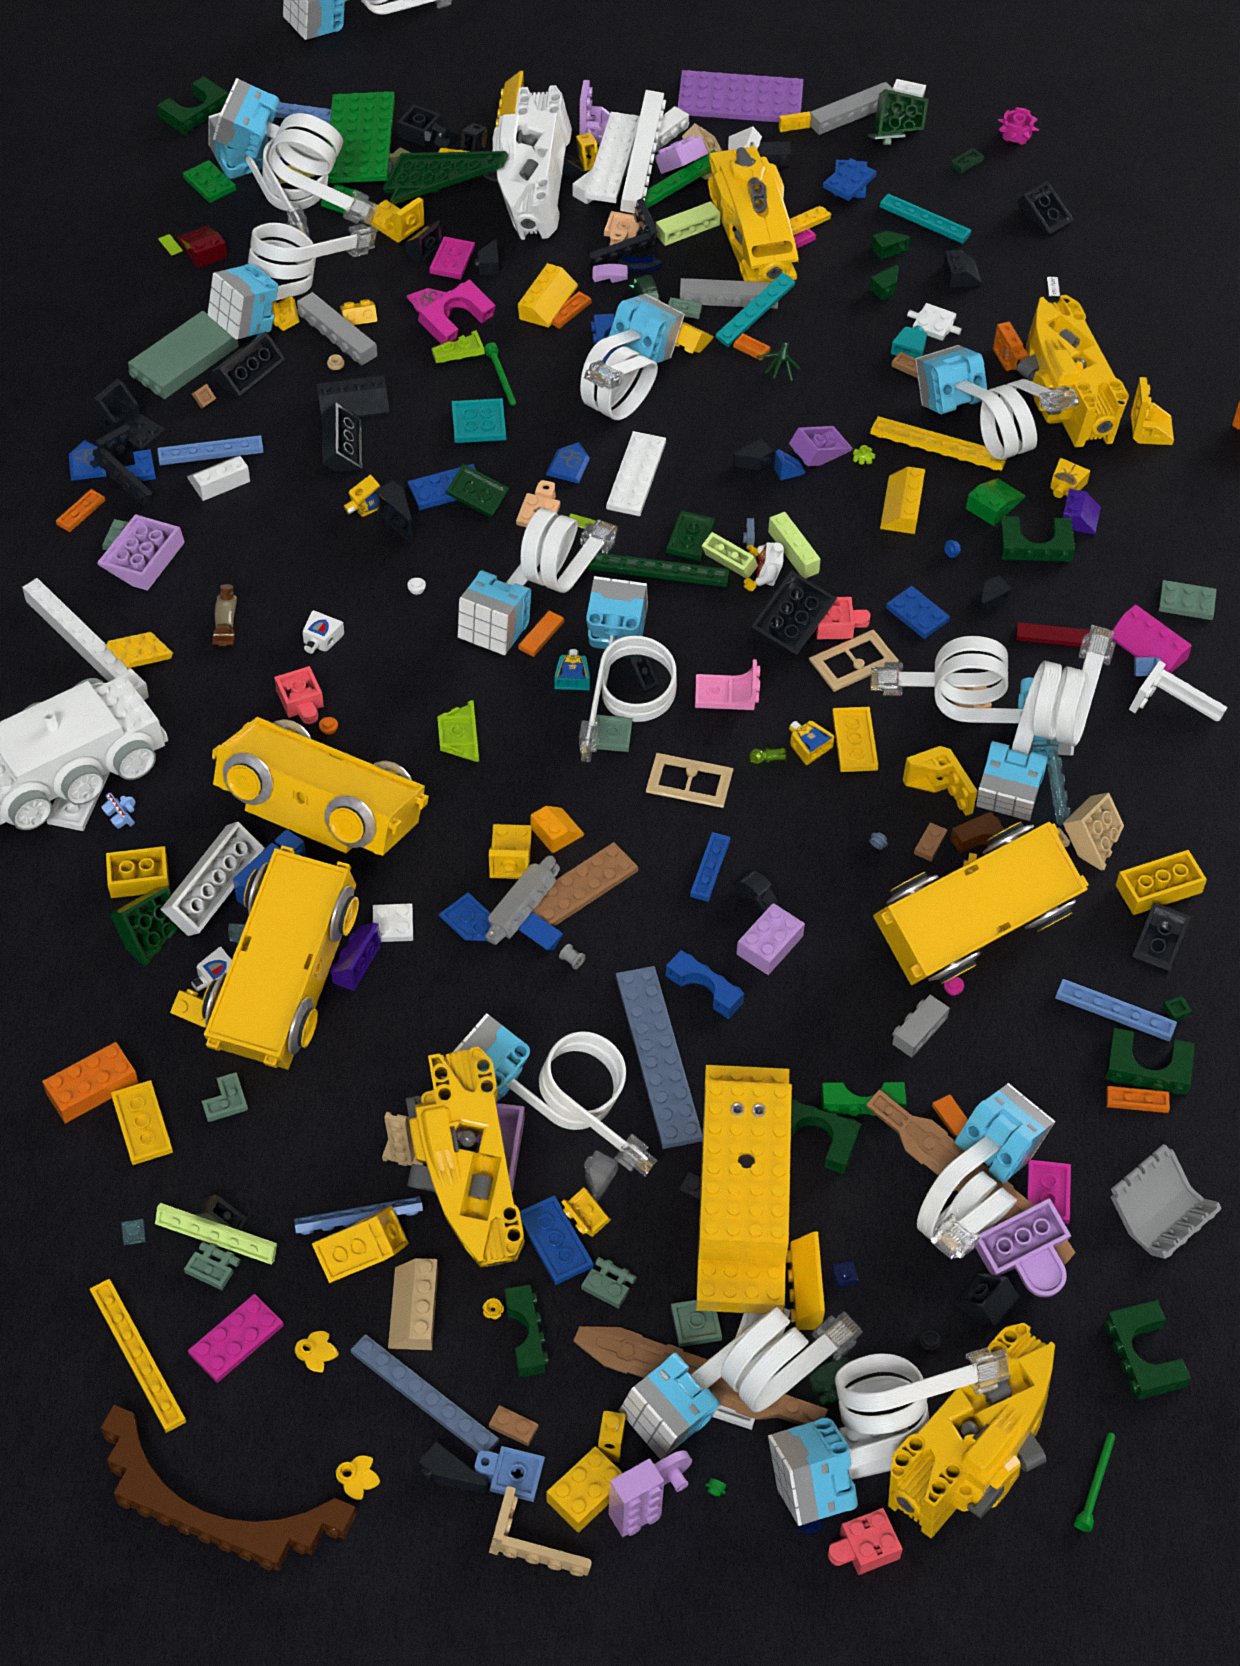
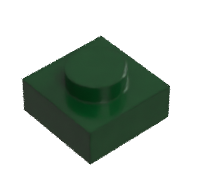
M1182 996L1166 1001L1163 1005L1173 1021L1190 1016L1192 1012Z

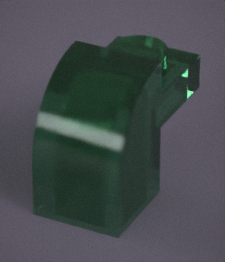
M648 274L634 278V283L630 284L631 291L637 292V296L646 293L660 301L656 284L651 275Z

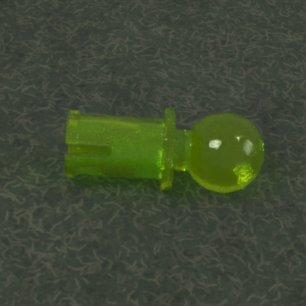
M765 748V752L760 749H754L750 753V760L756 764L761 763L764 759H766L767 763L773 760H786V754L778 755L786 753L785 748L770 750Z

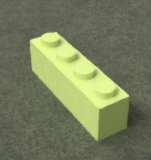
M710 201L657 221L656 229L658 233L655 235L665 246L719 226L721 212Z
M786 512L770 517L768 532L776 543L782 544L784 554L799 574L804 578L818 574L821 559Z

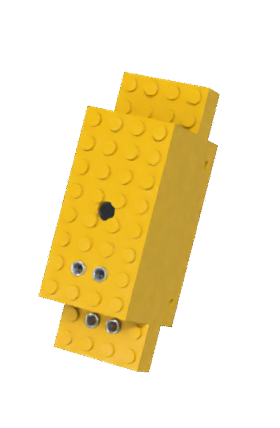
M706 1065L696 1311L766 1314L773 1308L779 1307L781 1312L784 1313L785 1264L789 1244L792 1084H789V1069Z

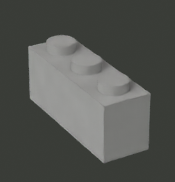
M929 995L926 1000L922 999L917 1005V1010L914 1013L910 1012L904 1021L905 1023L902 1026H897L893 1032V1045L911 1058L948 1018L950 1008L932 995Z

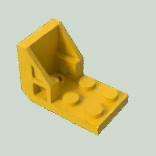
M418 197L402 209L388 200H384L373 208L375 211L371 221L363 218L364 221L398 243L424 225L423 200Z
M1140 377L1131 410L1133 439L1140 444L1173 445L1171 415L1155 403H1151V397H1148L1150 385H1147V378Z
M938 746L907 757L903 775V782L906 786L934 793L948 788L950 795L956 799L958 808L963 810L966 816L973 814L978 791L951 749Z
M493 824L492 847L489 849L490 878L519 879L530 866L532 825Z
M390 1205L356 1222L351 1227L313 1242L312 1246L329 1283L394 1256L409 1243L394 1209Z

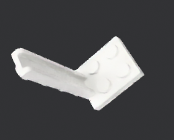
M1162 661L1157 663L1145 680L1129 708L1134 713L1137 712L1139 707L1143 709L1149 696L1151 697L1155 692V686H1158L1215 721H1220L1227 709L1220 702L1165 671L1164 667L1166 664Z

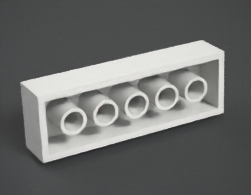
M239 822L227 825L160 910L187 936L200 933L234 889L233 878L265 848Z

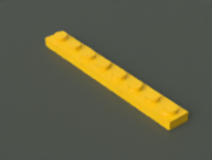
M110 1279L90 1288L93 1298L165 1432L167 1433L186 1423L184 1415Z

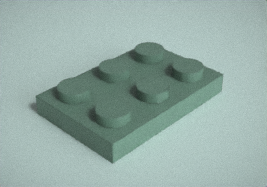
M1163 580L1159 611L1213 620L1216 589Z

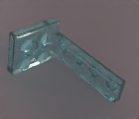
M1056 739L1033 740L1029 755L1032 751L1048 756L1046 765H1048L1056 820L1059 826H1064L1063 823L1070 817V808L1066 806L1068 795L1063 787L1065 777L1064 774H1061L1062 759L1058 757L1059 742Z

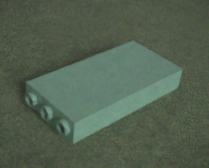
M201 311L129 361V374L132 378L140 381L143 386L150 388L156 395L166 399L239 347L238 339L232 337L209 317L206 312Z

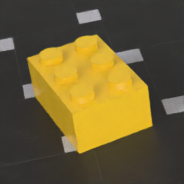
M165 846L106 853L107 879L111 898L143 895L155 888L166 886L170 890L168 858Z
M595 1446L547 1491V1502L579 1533L609 1504L610 1480L623 1473Z

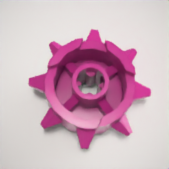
M1017 107L1013 111L1007 110L1004 114V119H998V121L1003 123L999 131L1002 132V138L1005 141L1017 142L1021 145L1026 144L1027 140L1032 137V132L1039 131L1038 128L1034 127L1037 118L1033 117L1030 111L1024 108Z

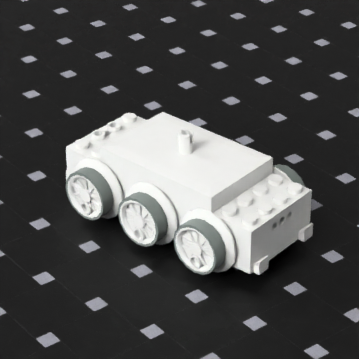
M125 674L107 683H103V681L97 678L83 680L73 688L46 701L31 704L22 712L0 722V825L7 822L21 830L37 828L50 817L52 812L51 800L60 797L74 805H82L92 801L102 792L104 787L103 775L112 772L126 780H134L150 771L156 761L154 751L165 746V742L168 741L167 733L160 727L159 720Z

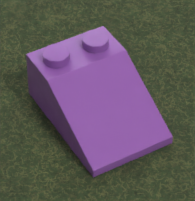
M834 426L798 428L789 442L794 452L802 458L807 466H820L853 449Z

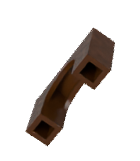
M989 812L952 828L950 840L959 853H962L978 845H990L987 840L1005 829L1002 827L1000 820L992 812Z

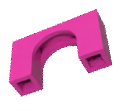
M468 280L465 283L459 284L454 290L448 291L441 298L435 299L430 305L422 307L419 311L418 321L441 344L448 341L453 342L457 339L458 328L445 316L444 312L453 307L464 308L480 323H483L494 316L496 305L472 281Z

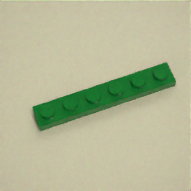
M709 153L647 189L646 197H643L645 198L647 208L711 171Z

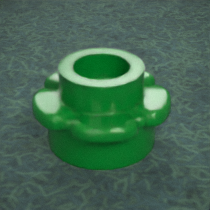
M710 1478L708 1484L705 1483V1486L708 1487L707 1492L714 1496L720 1497L721 1494L726 1493L727 1485L719 1480Z

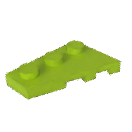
M476 330L471 332L470 336L465 337L463 335L458 337V341H448L432 348V355L436 363L485 354L483 344Z

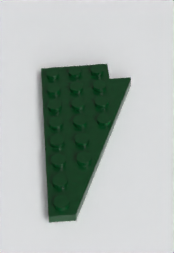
M506 151L401 153L383 190L385 193H393L390 201L392 204H397L430 192L435 193L444 187L503 168L509 155Z

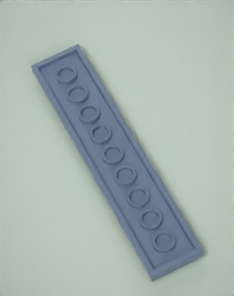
M655 966L616 973L617 984L662 1149L701 1142L703 1135Z

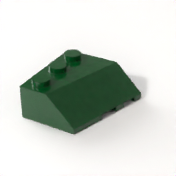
M884 89L879 93L875 117L877 135L924 130L929 99Z
M168 886L155 888L110 914L126 950L144 966L148 965L153 955L159 952L164 942L171 938L179 928L160 910L172 895Z

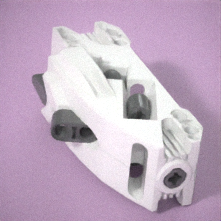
M556 85L550 86L549 92H546V94L538 92L537 95L536 92L532 95L528 87L519 88L515 114L500 116L498 127H495L493 134V151H506L509 156L503 168L483 174L487 179L499 182L511 221L522 240L525 239L529 232L533 234V231L535 234L539 231L542 239L549 238L558 227L559 210L557 205L566 146L570 143L572 127L562 93Z

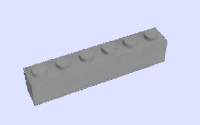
M884 82L811 111L810 126L820 135L877 111L879 93L884 89L895 90L887 82Z
M681 278L680 299L700 302L702 305L746 307L772 282ZM778 301L771 308L778 309Z
M313 292L297 301L299 316L306 319L311 326L317 328L322 335L328 337L333 344L339 346L354 361L364 365L377 357L376 343Z

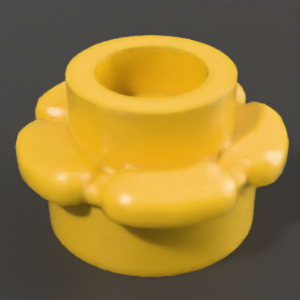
M491 1298L484 1303L483 1314L487 1318L498 1319L501 1317V1313L504 1312V1306L498 1299Z

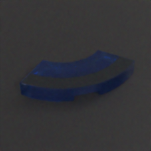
M651 254L642 258L626 255L617 262V264L627 265L628 272L635 273V271H645L647 273L662 267V262Z

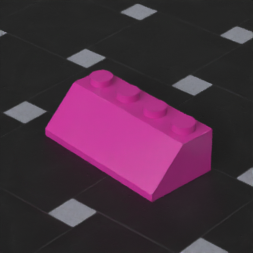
M1134 605L1122 616L1109 635V638L1135 657H1159L1166 664L1164 670L1172 673L1188 659L1192 647L1190 643L1137 605Z

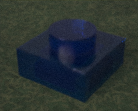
M853 1261L832 1265L837 1288L858 1284L859 1278Z
M820 1519L798 1526V1532L815 1534L821 1531L823 1520Z

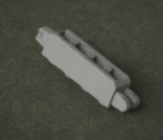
M553 856L546 857L540 865L536 863L530 865L488 916L489 922L492 925L485 935L488 942L496 945L504 937L510 939L556 882L555 876L560 870Z

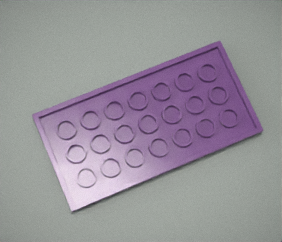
M682 70L678 108L688 113L689 116L779 122V117L782 115L801 113L803 79Z

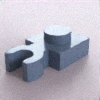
M747 518V532H743V543H746V547L748 545L754 546L755 540L754 518Z

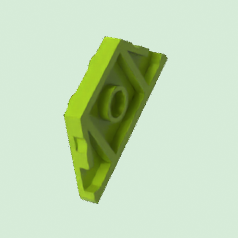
M471 700L468 702V705L460 709L456 707L450 712L438 716L440 751L479 762L474 701Z

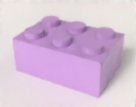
M692 135L658 150L659 154L655 155L654 158L661 174L682 167L708 154L701 136L694 137Z
M773 903L738 941L737 955L769 975L803 937L805 923Z

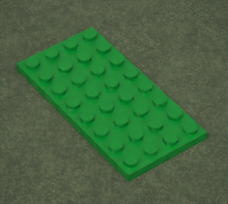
M394 92L333 94L330 125L341 134L343 145L336 157L332 171L328 174V183L388 181L395 103Z

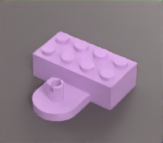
M1050 1198L975 1236L972 1241L991 1275L1000 1276L1015 1268L1026 1288L1036 1296H1053L1065 1284L1066 1269L1054 1248L1068 1241L1071 1235Z
M687 1451L675 1452L655 1464L649 1458L610 1480L609 1516L622 1537L628 1534L629 1536L634 1535L641 1529V1526L647 1523L653 1524L660 1518L665 1484L671 1481L676 1492L687 1487L688 1482L682 1475L692 1463V1459Z

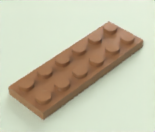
M613 842L556 879L553 887L532 912L554 927L638 872V866Z

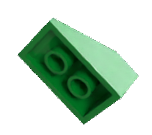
M996 478L978 485L968 494L966 509L992 526H995L1001 520V516L1008 514L1025 498V495Z

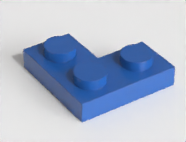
M151 450L133 452L135 465L124 467L139 481L156 479Z

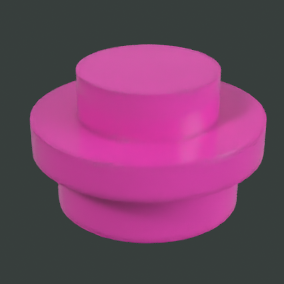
M954 977L944 983V988L948 994L958 995L964 989V982L961 978Z

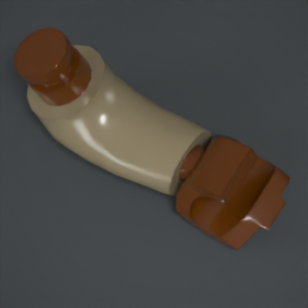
M230 584L220 586L221 592L217 596L215 605V629L213 631L212 645H219V647L234 645L235 631L233 629L237 597L233 595V586Z

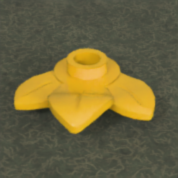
M325 1331L313 1332L307 1339L298 1341L295 1346L296 1356L300 1360L305 1361L307 1368L315 1372H323L324 1362L333 1360L339 1353L335 1346L327 1342L329 1333ZM303 1347L309 1348L310 1351H305Z
M358 1456L352 1462H344L338 1466L336 1470L337 1480L344 1484V1491L349 1497L362 1500L364 1490L372 1489L379 1485V1477L370 1470L373 1458ZM347 1471L352 1473L349 1477H345L343 1474Z

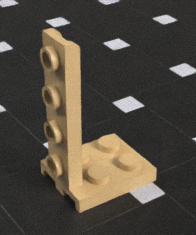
M386 1112L384 1118L388 1142L382 1156L383 1161L387 1162V1160L398 1162L399 1165L403 1166L412 1164L424 1166L425 1163L418 1162L415 1157L409 1117L398 1114L393 1116L392 1113Z
M507 1486L489 1553L498 1555V1552H503L505 1556L510 1558L521 1557L531 1564L543 1563L553 1570L564 1569L570 1571L575 1576H587L591 1568V1560L588 1558L508 1537L518 1497L514 1496L516 1488Z

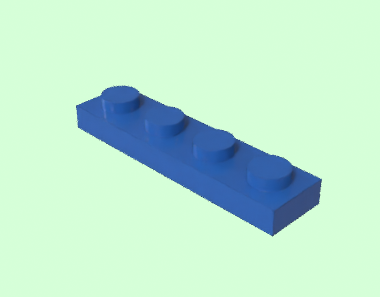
M712 832L690 892V897L709 902L731 837Z

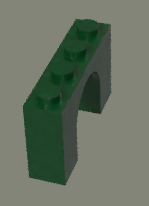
M203 76L192 83L193 94L204 102L202 105L186 108L168 98L157 105L159 118L182 134H186L208 120L209 116L222 111L229 93Z
M1001 516L999 532L1002 560L1072 562L1075 552L1072 518H1054L1052 540L1039 544L1030 542L1022 536L1019 517Z
M1114 1028L1110 1039L1106 1072L1107 1080H1112L1116 1083H1128L1136 1087H1148L1157 1091H1169L1178 1095H1187L1191 1085L1195 1043L1174 1040L1169 1065L1161 1070H1149L1140 1066L1133 1057L1134 1032Z
M791 1099V1139L793 1134L803 1126L814 1125L823 1128L832 1139V1144L825 1161V1168L845 1174L861 1132V1123L854 1119H846L833 1112H825L815 1106H807Z
M1158 1300L1109 1312L1105 1321L1106 1331L1108 1334H1111L1113 1339L1114 1351L1119 1353L1121 1368L1124 1373H1127L1130 1390L1132 1393H1135L1137 1400L1186 1388L1191 1379L1183 1359L1163 1364H1150L1140 1359L1133 1349L1132 1339L1135 1336L1162 1329L1166 1319Z

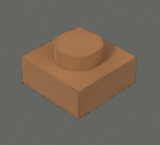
M207 384L192 393L200 408L205 407L216 399Z

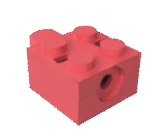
M836 597L837 600L816 628L817 639H853L854 628H866L869 626V611L853 610L852 597Z
M310 666L276 676V691L288 718L299 715L305 724L316 722L318 720L317 709L324 707L321 689Z
M884 1508L843 1523L840 1529L842 1540L830 1545L828 1557L835 1566L852 1561L858 1575L900 1559L903 1549Z

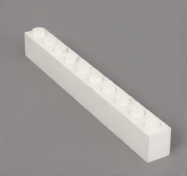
M645 91L620 211L635 213L637 200L646 197L647 187L645 185L648 186L650 176L647 175H651L652 165L650 163L653 164L655 155L652 152H656L657 143L654 142H658L659 132L657 131H660L661 121L659 120L663 119L664 111L662 109L665 110L666 100H663L664 93Z
M674 106L663 115V119L659 120L661 121L660 131H657L659 132L658 142H654L657 143L656 152L688 128V113ZM628 163V166H627V169H626V172H625V176L627 175V172H628L629 163ZM592 169L573 183V196L585 204L592 201L591 199H585V191Z
M38 578L22 587L26 602L108 682L125 674L143 700L149 697L146 683L131 668H127L106 647L107 645Z

